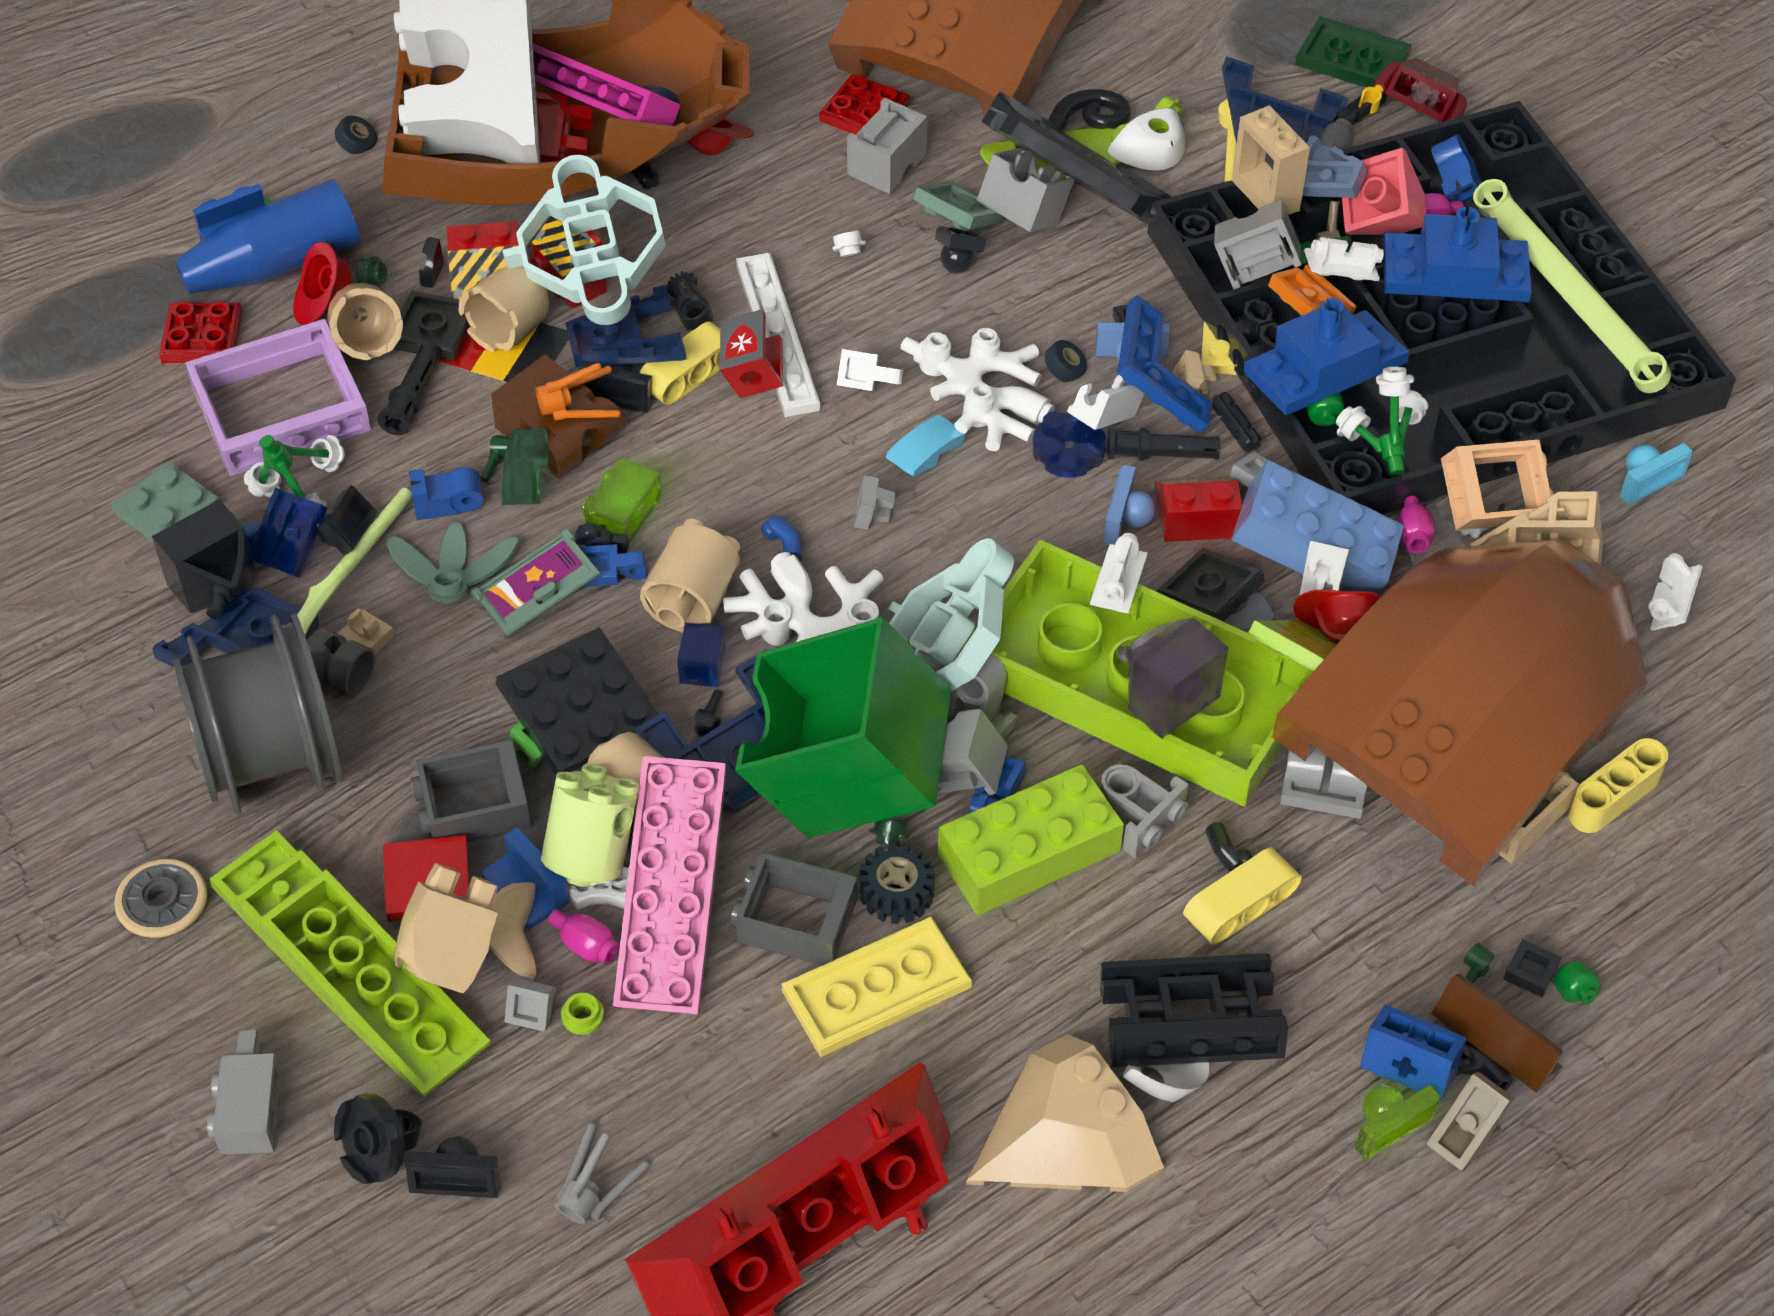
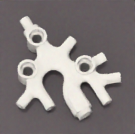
M982 328L972 336L969 357L961 359L950 356L951 343L947 336L942 333H931L920 343L906 337L901 344V350L913 355V360L920 364V369L925 374L930 376L944 375L947 378V381L931 387L930 393L932 398L938 401L955 394L965 396L963 413L956 421L955 428L957 431L965 434L972 426L984 427L987 425L988 434L985 446L988 450H999L1002 435L1005 433L1012 434L1026 442H1030L1034 436L1035 429L1000 412L1002 409H1009L1017 416L1035 425L1039 423L1047 425L1051 420L1055 406L1050 404L1051 400L1027 388L1017 386L998 388L988 386L982 381L984 374L999 371L1036 387L1041 380L1042 374L1023 365V363L1039 356V350L1036 345L1031 344L1013 352H1003L999 350L1000 338L997 333L990 328Z
M783 552L775 556L771 561V574L785 593L783 599H772L752 569H747L740 574V579L749 594L746 596L723 598L724 613L755 612L759 615L758 619L741 626L746 640L762 635L763 639L769 644L780 646L789 640L792 630L798 633V639L796 640L798 642L879 618L878 606L873 601L868 600L867 597L884 579L879 571L872 570L859 583H850L837 566L830 567L825 572V576L841 598L842 607L833 616L819 617L814 615L809 609L812 598V584L808 573L795 555Z

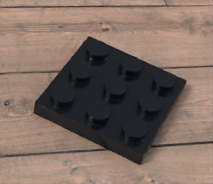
M600 627L496 677V686L555 775L558 772H573L581 768L584 764H587L591 753L599 745L612 740L619 734L634 732L635 728L659 715Z

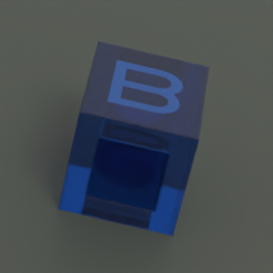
M685 623L677 659L679 684L718 687L725 654L723 626H713L707 623Z

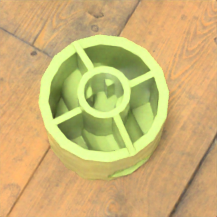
M584 764L581 771L557 773L541 861L545 867L556 874L562 875L566 882L576 886H592L615 880L622 875L639 784L636 781L607 775V769L596 764Z

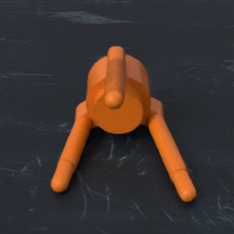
M596 363L559 380L535 387L542 415L553 414L555 421L566 418L620 417L621 412L619 410H566L565 406L572 404L569 389L609 374L612 368L610 366L601 368V364Z

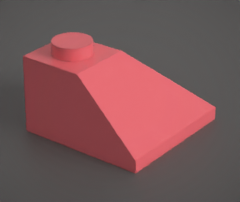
M1399 148L1362 160L1366 166L1367 173L1357 197H1342L1345 233L1348 235H1384L1385 232L1405 233L1421 228L1424 215L1427 214L1425 194L1406 150Z

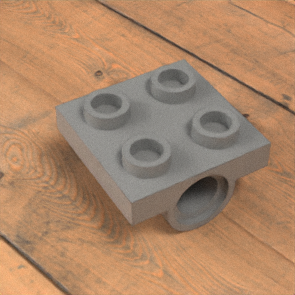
M1317 748L1306 761L1289 750L1280 804L1361 819L1367 785Z

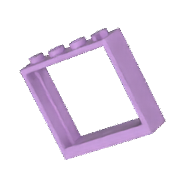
M325 319L185 362L192 389L229 476L246 472L256 463L263 462V449L260 447L259 441L266 435H271L275 441L292 447L311 448L315 440L320 438L326 439L329 435L335 436L341 441L371 431L366 405L336 342L331 336ZM324 354L345 399L344 402L239 436L227 438L207 392L208 390Z

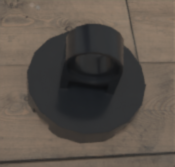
M375 1093L357 1095L353 1099L344 1101L337 1111L334 1123L335 1141L342 1139L343 1148L346 1153L345 1156L340 1157L342 1165L352 1178L362 1184L389 1180L398 1173L403 1162L404 1151L410 1150L417 1145L422 1128V1120L413 1112L393 1109L384 1098Z

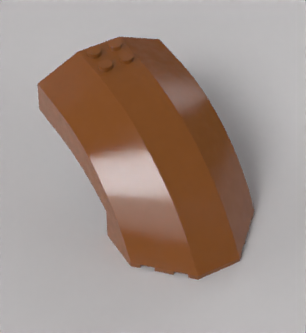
M613 0L609 20L572 27L532 29V42L535 45L639 87L650 84L671 89L678 96L681 112L674 126L622 119L568 96V104L593 107L594 124L592 131L575 130L571 126L570 128L571 135L589 138V155L587 157L597 164L601 177L608 176L616 179L676 148L720 122L748 99L750 47L741 39L734 41L725 33L726 27L708 12L700 13L692 6L693 0ZM399 45L390 131L387 135L382 193L478 205H511L540 202L546 192L554 188L552 174L555 166L561 160L556 162L540 161L541 163L508 164L492 157L469 153L422 155L423 136L404 134L403 126L400 125L399 105L405 104L404 91L425 84L443 85L459 78L465 70L454 65H440L434 68L411 65L407 51H401ZM535 82L536 92L565 95ZM574 173L564 180L562 195L563 197L597 187L596 180L588 173Z
M850 0L828 45L837 69L866 78L874 63L978 98L983 115L985 116L999 92L1026 106L1057 42L1083 0Z
M1562 538L1454 547L1440 550L1420 562L1404 575L1348 631L1277 714L1272 738L1304 761L1316 748L1445 842L1446 845L1439 861L1474 886L1574 762L1595 738L1602 741L1646 686L1647 681L1627 583Z

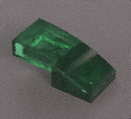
M547 428L512 429L503 464L502 505L541 504L539 466H548Z

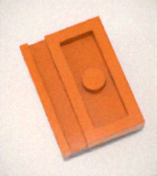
M1309 264L1305 265L1303 270L1297 267L1274 273L1268 284L1280 296L1282 301L1293 307L1301 316L1319 309L1320 303L1323 300L1326 302L1328 298L1339 299L1352 314L1356 309V305L1322 275L1312 272Z

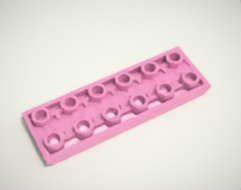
M643 756L613 1007L698 1015L726 782V763Z

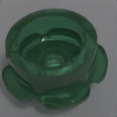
M378 256L362 258L358 262L356 268L358 283L372 284L378 288L380 284L385 283L387 267Z
M889 818L874 823V828H869L870 833L877 834L875 842L889 845L896 843V846H900L901 839H909V835L906 834L908 822Z

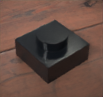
M1522 939L1505 972L1503 980L1543 998L1562 957Z

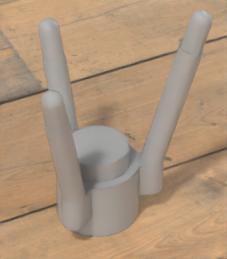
M595 1123L588 1125L566 1181L556 1196L557 1201L554 1204L555 1208L562 1215L578 1224H585L589 1216L598 1221L605 1208L649 1168L647 1161L641 1162L599 1200L597 1195L600 1189L589 1178L610 1139L608 1133L601 1135L579 1175L596 1131Z

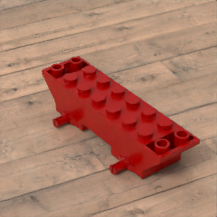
M919 1062L624 1259L649 1316H777L774 1308L785 1295L803 1283L799 1271L867 1224L878 1232L895 1219L905 1217L909 1231L912 1234L923 1233L921 1228L926 1231L928 1223L924 1218L921 1207L931 1194L949 1183L942 1163L950 1136V1131L926 1066Z

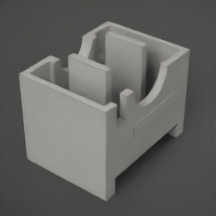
M883 98L881 100V109L856 135L850 133L847 136V175L891 194L902 182L903 174L908 165L916 167L927 155V116Z
M1022 148L999 152L992 155L976 201L1025 230L1033 232L1058 225L1075 179L1068 175L1066 179L1060 180L1063 172L1056 170L1053 175L1056 167L1054 165L1040 167L1038 171L1036 165L1037 157Z
M1282 199L1260 207L1256 213L1246 218L1238 219L1234 217L1215 225L1214 245L1233 289L1240 288L1244 283L1294 265L1295 268L1302 265L1301 244ZM1281 236L1282 238L1286 237V240L1291 250L1287 251V247L1283 243Z
M981 709L958 712L956 717L947 724L938 793L984 787L988 795L996 794L1008 745Z

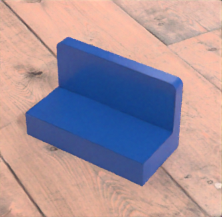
M516 827L504 835L507 854L483 869L482 877L498 886L497 893L512 883H536L535 901L526 923V927L531 929L547 919L555 909L560 910L569 904V895L564 877L545 867L541 861L542 853Z

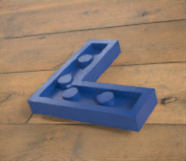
M1136 295L1127 303L1117 374L1126 383L1135 386L1146 394L1152 402L1161 405L1176 416L1182 424L1188 425L1197 433H1201L1209 426L1212 402L1158 362L1164 315Z

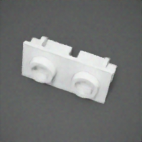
M1321 237L1319 240H1313L1311 248L1304 249L1310 269L1314 273L1323 276L1337 275L1350 277L1354 280L1379 281L1380 279L1375 264L1382 262L1384 252L1376 244L1353 242L1348 253L1345 252L1348 247L1347 241Z
M1124 533L1117 539L1115 545L1109 544L1090 605L1129 614L1148 552L1139 551V543L1134 534Z
M1676 553L1664 558L1659 576L1663 582L1657 583L1653 598L1649 603L1651 616L1654 617L1650 627L1652 631L1686 623L1703 568L1701 564L1688 567L1683 557Z

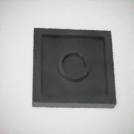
M411 291L401 310L403 329L401 338L394 347V350L417 354L421 343L424 344L428 341L440 347L442 351L440 358L455 361L468 336L467 329L471 327L465 313L462 316L459 314V299Z
M1202 548L1156 592L1223 622L1265 582L1263 571Z

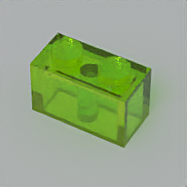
M620 458L612 470L609 469L605 472L601 485L594 495H589L586 498L582 507L585 524L605 525L606 530L611 531L613 534L628 535L631 542L662 498L660 472Z

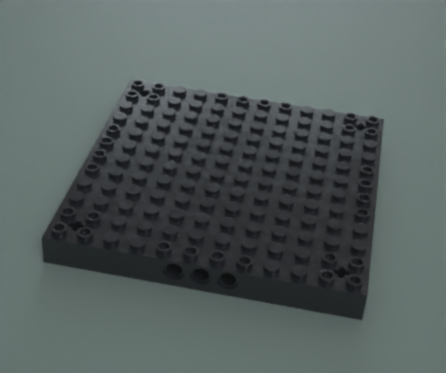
M1520 101L1357 145L1342 151L1345 155L1354 156L1362 161L1403 148L1406 150L1424 194L1436 193L1445 196L1441 185L1443 181L1431 148L1458 134L1464 141L1470 157L1473 158L1481 182L1498 179L1505 183L1512 199L1643 343L1652 352L1659 353L1665 358L1671 371V378L1669 383L1657 392L1646 393L1640 391L1625 366L1530 261L1532 292L1529 302L1384 293L1383 260L1381 263L1375 264L1380 278L1379 281L1354 280L1350 277L1337 275L1323 276L1356 305L1353 315L1366 310L1409 351L1408 363L1398 367L1406 368V374L1414 377V382L1410 383V390L1421 394L1428 403V409L1426 410V415L1422 417L1419 423L1408 425L1404 442L1406 456L1402 458L1405 471L1400 474L1391 475L1388 463L1383 461L1382 453H1377L1373 446L1361 435L1354 441H1350L1345 436L1339 437L1337 435L1339 426L1336 423L1330 426L1315 425L1310 421L1306 407L1285 415L1244 373L1245 361L1275 349L1277 326L1301 316L1293 307L1282 301L1280 296L1268 286L1274 273L1295 268L1294 265L1244 283L1240 288L1233 289L1214 245L1215 225L1234 217L1241 219L1256 213L1259 209L1231 180L1150 203L1147 234L1203 322L1205 321L1217 340H1225L1230 344L1229 358L1234 365L1237 364V366H1234V371L1300 475L1382 515L1402 509L1405 498L1409 496H1416L1419 499V503L1448 495L1441 458L1458 446L1540 440L1541 450L1545 454L1548 464L1725 409L1736 381L1732 372ZM1472 186L1461 191V193L1469 191ZM1503 192L1491 193L1497 202L1503 196ZM1302 196L1300 211L1288 215L1300 243L1312 242L1316 240L1317 233L1327 231L1330 201H1339L1336 224L1340 237L1348 235L1345 233L1342 197ZM1484 198L1482 204L1490 205L1486 198ZM1473 199L1463 204L1466 207L1465 216H1468L1469 207H1473L1479 212L1480 217H1485L1480 213ZM1497 225L1498 239L1510 240ZM1422 227L1405 232V234L1420 235ZM1348 235V237H1351L1352 244L1353 242L1376 244L1379 249H1383L1384 235ZM1281 236L1283 243L1289 246L1286 237L1282 238ZM1309 263L1302 264L1301 266H1298V268L1300 270H1303L1305 265H1308ZM1654 364L1648 366L1656 377L1662 371L1661 365ZM1641 371L1638 378L1644 381L1648 380ZM1377 376L1340 393L1345 409L1349 406L1353 409L1358 406L1365 409V414L1371 418L1367 430L1378 439L1390 433V396L1379 393V384L1376 383ZM1516 461L1475 464L1479 485L1518 473Z

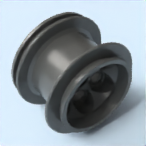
M295 612L288 615L289 623L285 624L280 623L277 615L272 614L270 616L273 642L200 660L194 638L188 636L187 644L192 663L181 666L179 658L173 659L183 702L212 803L218 801V792L228 790L234 812L237 815L241 813V807L236 787L306 768L310 770L315 786L320 792L325 788L324 778L332 776L335 784L342 782L339 757L324 697L304 631Z

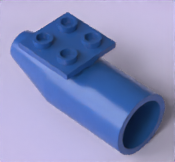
M334 179L267 205L264 203L260 184H256L251 187L244 186L238 188L231 195L218 200H207L199 207L193 209L200 242L174 261L188 293L262 284L302 268L305 256L315 243L326 242L338 254L360 245L361 239L348 202Z

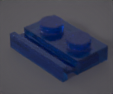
M275 488L250 548L252 560L300 578L319 531L318 527L322 523L328 507Z

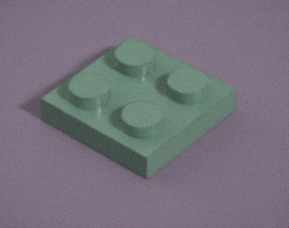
M952 181L919 186L913 197L914 201L924 205V211L935 216H945L952 220L951 224L954 227L963 231H971V229L979 227L986 228L988 225L1002 223L1004 218L994 210L976 201L977 194Z
M168 461L111 505L116 516L154 543L153 535L219 500V498Z

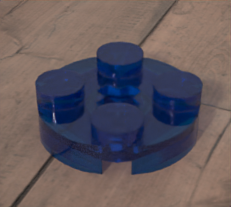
M1049 412L1044 415L1042 423L1035 429L1032 453L1035 460L1038 462L1039 459L1040 462L1045 464V470L1053 475L1066 478L1081 477L1087 474V469L1095 465L1097 468L1102 464L1106 453V435L1101 428L1094 430L1070 413ZM1064 442H1073L1075 444L1072 448H1065Z

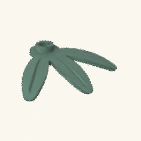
M459 522L452 523L444 536L440 550L439 570L419 551L400 537L391 536L386 540V543L397 565L411 578L427 585L429 596L433 600L443 604H452L465 596L468 586L484 581L505 566L516 552L520 539L517 537L506 538L474 561L465 570L467 540L463 526Z

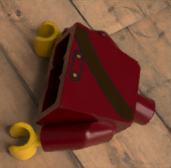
M1415 58L1404 62L1393 61L1389 63L1373 82V87H1366L1363 90L1358 106L1360 108L1363 103H1372L1370 114H1374L1379 108L1382 94H1387L1439 122H1444L1462 117L1467 106V99L1458 89L1459 80L1456 77L1421 59Z

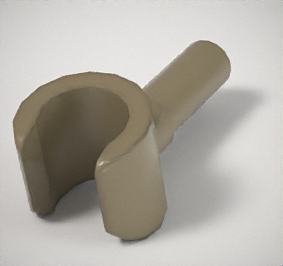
M1330 201L1327 231L1317 233L1316 240H1319L1321 237H1340L1336 224L1339 201Z

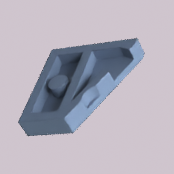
M1310 136L1307 142L1310 152L1302 196L1356 198L1367 173L1364 162L1354 156L1345 155L1341 149L1335 146L1330 149L1321 144L1318 137Z

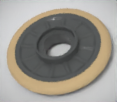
M176 859L153 860L135 868L123 879L115 895V912L122 925L134 934L150 938L170 936L186 929L200 916L207 900V886L201 873L184 861ZM168 891L172 893L170 900L164 904L154 905L150 903L151 897L157 892Z

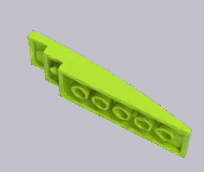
M277 830L210 878L211 887L267 946L362 1041L423 1098L491 1045V1041L438 985L417 978L414 973L406 970L405 960L401 968L395 966L394 952L397 942L327 869L322 872L302 850L297 852Z

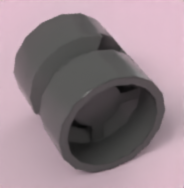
M319 628L313 632L308 638L307 643L318 680L322 683L328 682L333 688L349 695H355L360 692L372 674L375 665L374 651L354 640L347 641L344 636L327 628Z

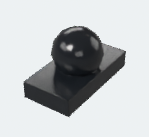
M942 226L936 229L935 240L944 244L940 253L943 267L949 272L956 274L967 271L973 264L974 251L984 252L986 240L972 231Z
M583 361L579 366L578 371L583 368H587L593 365L594 363ZM633 364L608 365L612 368L611 373L584 383L592 391L594 397L606 398L619 407L648 413L652 406V376L638 373Z
M350 485L342 491L330 511L323 514L318 520L317 535L323 543L336 547L345 556L354 549L376 515L377 510L354 486Z
M461 1136L450 1137L440 1143L435 1153L408 1151L405 1167L409 1193L498 1198L500 1179L497 1157L479 1156L476 1146L469 1139Z

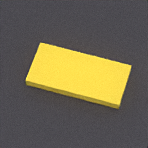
M929 917L782 983V993L819 1056L823 1057L970 989L972 980L933 918Z

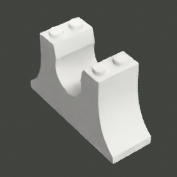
M399 0L400 12H394L396 34L399 33L400 50L407 51L410 64L431 68L440 65H454L465 70L459 78L443 85L425 84L404 91L405 104L399 105L400 125L403 126L404 134L423 136L422 155L469 153L492 157L508 164L541 163L530 0Z

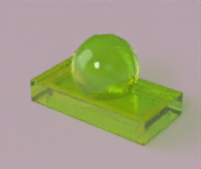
M1382 1084L1372 1087L1362 1101L1363 1113L1368 1123L1360 1128L1355 1149L1364 1160L1366 1158L1369 1159L1433 1120L1440 1096L1431 1085L1404 1100L1401 1092L1393 1086Z

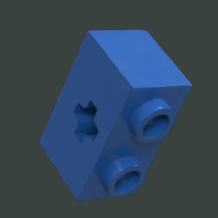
M1385 1004L1369 1029L1360 1067L1375 1073L1381 1078L1392 1080L1416 1090L1422 1095L1442 1101L1456 1078L1467 1037Z

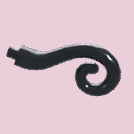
M1087 89L1073 92L1061 99L1053 109L1048 121L1055 125V130L1065 133L1070 116L1078 109L1083 108L1082 117L1089 126L1099 129H1116L1118 126L1129 122L1132 111L1130 103L1120 94L1108 90ZM1100 107H1107L1114 112V114H1099Z

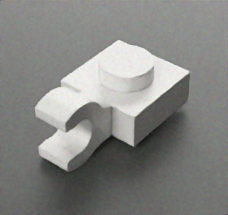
M842 349L837 385L874 391L875 381L902 384L904 370L878 366L880 355Z

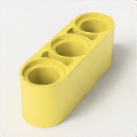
M712 322L701 324L682 338L687 357L686 360L646 363L640 370L641 374L652 376V395L663 404L671 405L720 371V328Z
M1640 739L1583 781L1576 790L1568 817L1573 827L1581 832L1595 833L1653 790L1659 783L1668 760L1666 747L1654 739Z
M1273 847L1266 848L1195 895L1186 905L1183 914L1212 945H1216L1288 898L1300 885L1302 876Z

